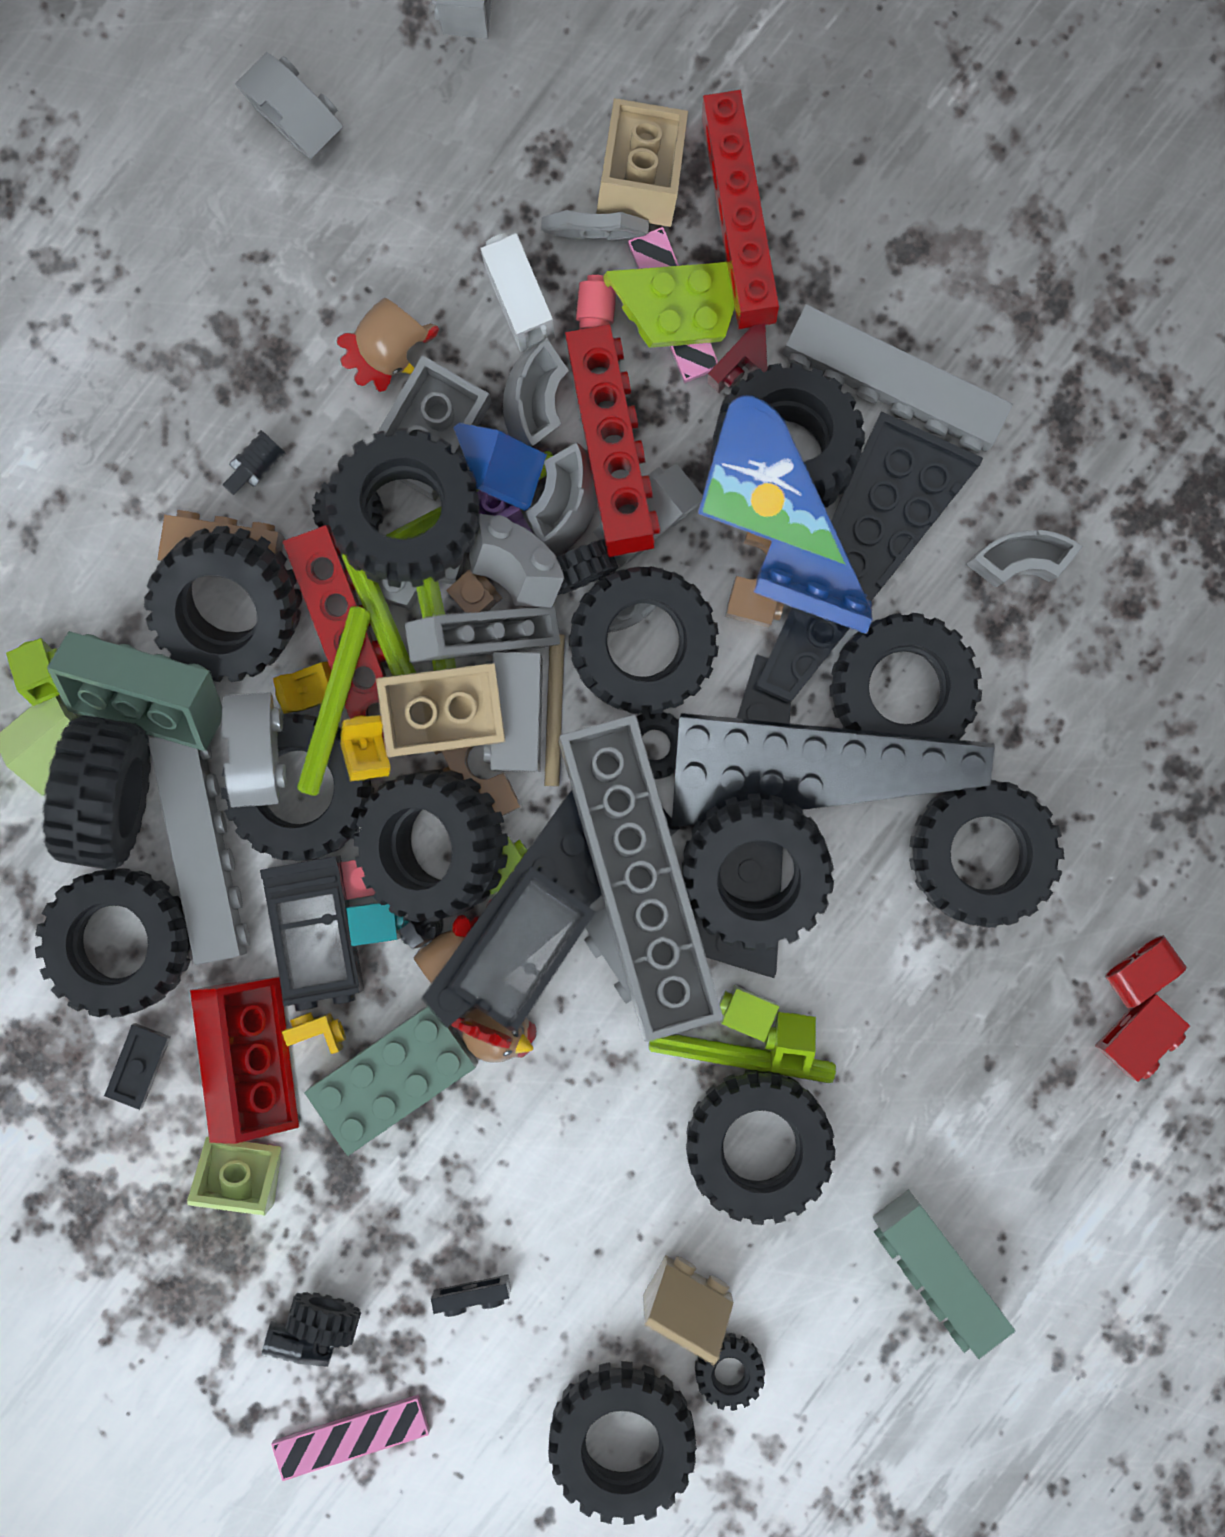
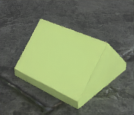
M60 696L31 706L0 732V754L6 767L42 796L46 795V792H44L45 785L50 773L51 759L55 755L54 749L56 744L61 740V733L68 726V723L72 719L77 718L74 713L67 710Z
M206 1136L187 1199V1205L265 1216L275 1202L282 1152L281 1147L251 1142L237 1144L210 1143L209 1137Z

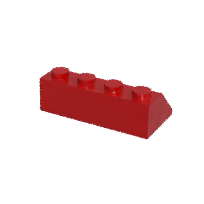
M280 977L225 983L190 990L209 1142L237 1144L299 1128L289 1046L286 1045L282 1031L286 1029Z

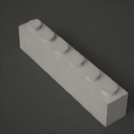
M807 304L783 352V355L789 357L788 362L790 364H803L802 369L808 370L809 367L812 369L814 367L824 371L823 377L828 380L834 377L841 384H846L856 389V394L860 398L871 403H877L879 400L891 406L890 410L895 415L907 420H911L914 417L926 423L925 428L930 432L940 436H945L948 433L960 439L959 444L962 447L979 453L981 450L987 452L994 445L1013 406V403Z
M150 738L149 746L194 965L244 955L247 953L246 946L250 945V935L246 923L241 924L238 909L243 906L242 896L239 887L233 886L230 871L235 870L234 857L230 848L225 849L223 834L227 833V823L223 811L217 810L215 797L220 794L219 784L216 775L210 774L207 759L212 758L211 746L209 744L206 751H202L161 738Z

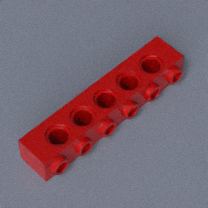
M741 89L703 95L702 121L738 330L760 324H776L779 303Z
M610 324L565 332L608 556L613 557L654 549V534H660V527L656 510H648L646 499L653 498L649 475L641 476L639 464L646 463L642 440L634 441L632 429L638 428L635 406H627L625 395L631 394L628 372H620L618 361L624 360L621 338H613ZM597 367L608 369L601 374L591 372ZM603 401H611L615 403L612 407L609 408H601L598 406ZM611 435H617L622 437V439L616 443H609L605 441V439ZM617 470L629 472L624 478H615L611 475ZM624 505H633L637 508L630 514H623L618 511Z
M325 525L282 542L332 671L349 610L352 606L363 608V605L359 604L354 591L356 590L345 567L330 525ZM321 557L331 560L334 566V572L327 580L320 579L314 572V564ZM333 594H340L347 600V611L341 616L332 614L328 609L327 602ZM367 628L355 671L363 666L370 668L375 674V682L370 687H362L357 684L353 675L345 702V708L350 719L358 716L369 717V706L373 703H379L376 679L387 677L382 662H385L386 659L378 640L373 641L369 628ZM382 728V739L385 746L384 732Z

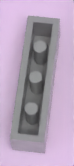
M552 606V608L538 607L438 615L405 623L411 662L492 655L493 652L532 651L560 644L555 606Z

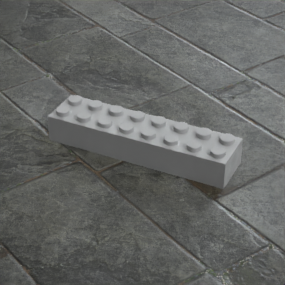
M636 715L559 735V746L643 1040L648 1042L724 1020Z

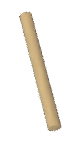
M559 634L560 644L549 647L544 786H559L561 749L558 740L562 727L565 635Z

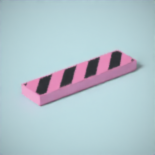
M663 227L649 232L646 236L628 241L629 249L638 269L679 266ZM711 343L669 346L684 384L707 375L718 363Z
M416 1395L275 1439L271 1446L282 1481L428 1436L430 1429L420 1397Z

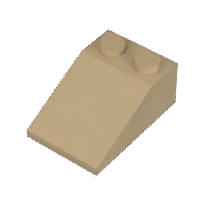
M614 98L596 214L624 212L648 220L650 224L671 227L679 187L688 116L687 110Z
M495 663L376 679L387 757L505 742Z
M665 1255L643 1294L645 1325L715 1365L720 1355L734 1304L732 1294L728 1292L730 1287L715 1276L710 1275L706 1279L695 1272L696 1267L682 1257L677 1256L673 1260Z

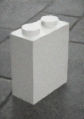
M503 233L490 238L486 242L487 246L481 248L485 269L520 352L529 349L532 345L546 338L548 340L555 338L552 316L517 233L511 236Z

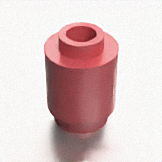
M588 275L587 281L579 282L576 320L579 321V330L614 323L616 292L612 286L609 288L606 286L603 275Z

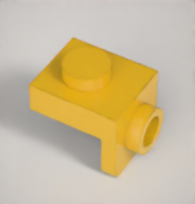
M328 661L320 662L291 674L273 677L276 699L281 705L284 714L305 711L322 705L331 674Z
M380 715L358 716L353 719L344 720L342 723L340 745L350 781L384 777L390 774L391 766L382 739L383 724Z
M312 1012L290 1019L291 1027L282 1031L287 1046L324 1034L331 1054L340 1052L343 1049L342 1041L346 1040L341 1021L339 1019L334 1020L331 1012L313 1018Z

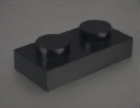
M137 1023L132 1024L104 1096L135 1109H142L171 1036Z
M509 1275L434 1289L431 1296L433 1314L444 1312L445 1317H452L465 1313L467 1307L481 1305L482 1309H491L503 1305L504 1300L509 1299L511 1294Z

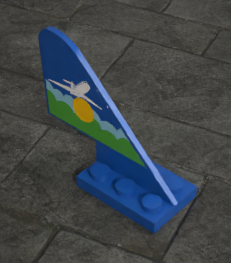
M749 395L736 398L727 410L698 514L772 541L766 558L758 572L754 593L867 634L872 621V603L866 598L867 595L859 583L784 420L774 408L761 399Z

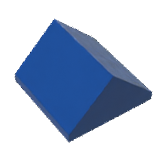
M463 423L455 425L453 428L468 467L474 474L477 482L476 488L524 511L531 506L546 454L499 430Z

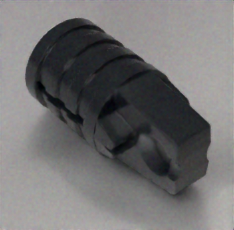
M262 430L243 449L244 451L241 454L238 453L229 463L235 472L223 483V487L232 495H235L246 482L255 487L264 478L263 475L271 469L272 465H275L278 459L286 454Z
M406 918L399 929L401 940L404 944H408L411 949L424 947L442 933L444 921L442 919L433 922L429 920L415 922Z
M271 1320L263 1345V1356H271L272 1358L283 1359V1361L287 1362L292 1361L295 1364L329 1366L334 1350L332 1345L328 1344V1347L321 1346V1343L318 1342L314 1344L309 1343L308 1339L301 1340L296 1335H291L288 1332L289 1330H286V1324H280Z

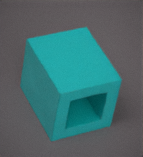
M378 902L346 908L351 946L400 939L401 933L399 929L406 917H398L388 910L389 904L381 906Z

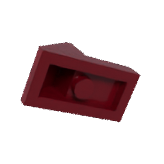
M765 324L752 326L707 374L708 384L717 393H720L726 386L731 389L743 377L745 371L742 368L744 366L750 372L757 368H761L763 372L767 371Z

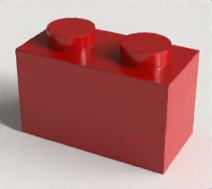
M1154 994L1140 1005L1130 1008L1095 1047L1127 1077L1139 1082L1142 1078L1144 1080L1148 1079L1157 1071L1160 1066L1158 1061L1168 1050L1170 1052L1174 1051L1184 1042L1186 1038L1184 1033L1190 1025L1157 994Z

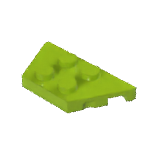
M727 262L606 271L604 274V283L608 288L612 286L624 304L621 308L629 320L637 325L640 336L649 348L721 342L726 337L735 308Z

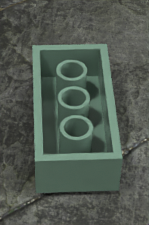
M69 631L47 666L67 710L75 714L137 723L146 731L147 735L206 751L222 722L223 707L210 671L198 664L192 663L187 665L173 661L162 654L152 655L138 651L127 644L116 645L102 641L92 634L81 635Z
M426 1006L311 1085L304 1094L343 1151L349 1156L474 1070L478 1060L468 1050L456 1028L451 1025L445 1028L429 1007Z
M909 1189L873 1216L878 1225V1228L873 1232L878 1237L879 1242L892 1259L898 1255L901 1257L897 1264L916 1290L922 1286L924 1287L920 1294L940 1322L945 1318L948 1319L943 1324L963 1353L971 1349L979 1360L1016 1332Z

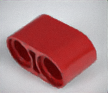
M1161 935L1152 939L1106 973L1105 978L1125 1006L1130 1009L1140 1005L1186 971L1187 966L1166 937Z

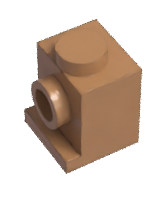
M470 570L446 590L465 613L488 612L503 599L485 576L472 574Z

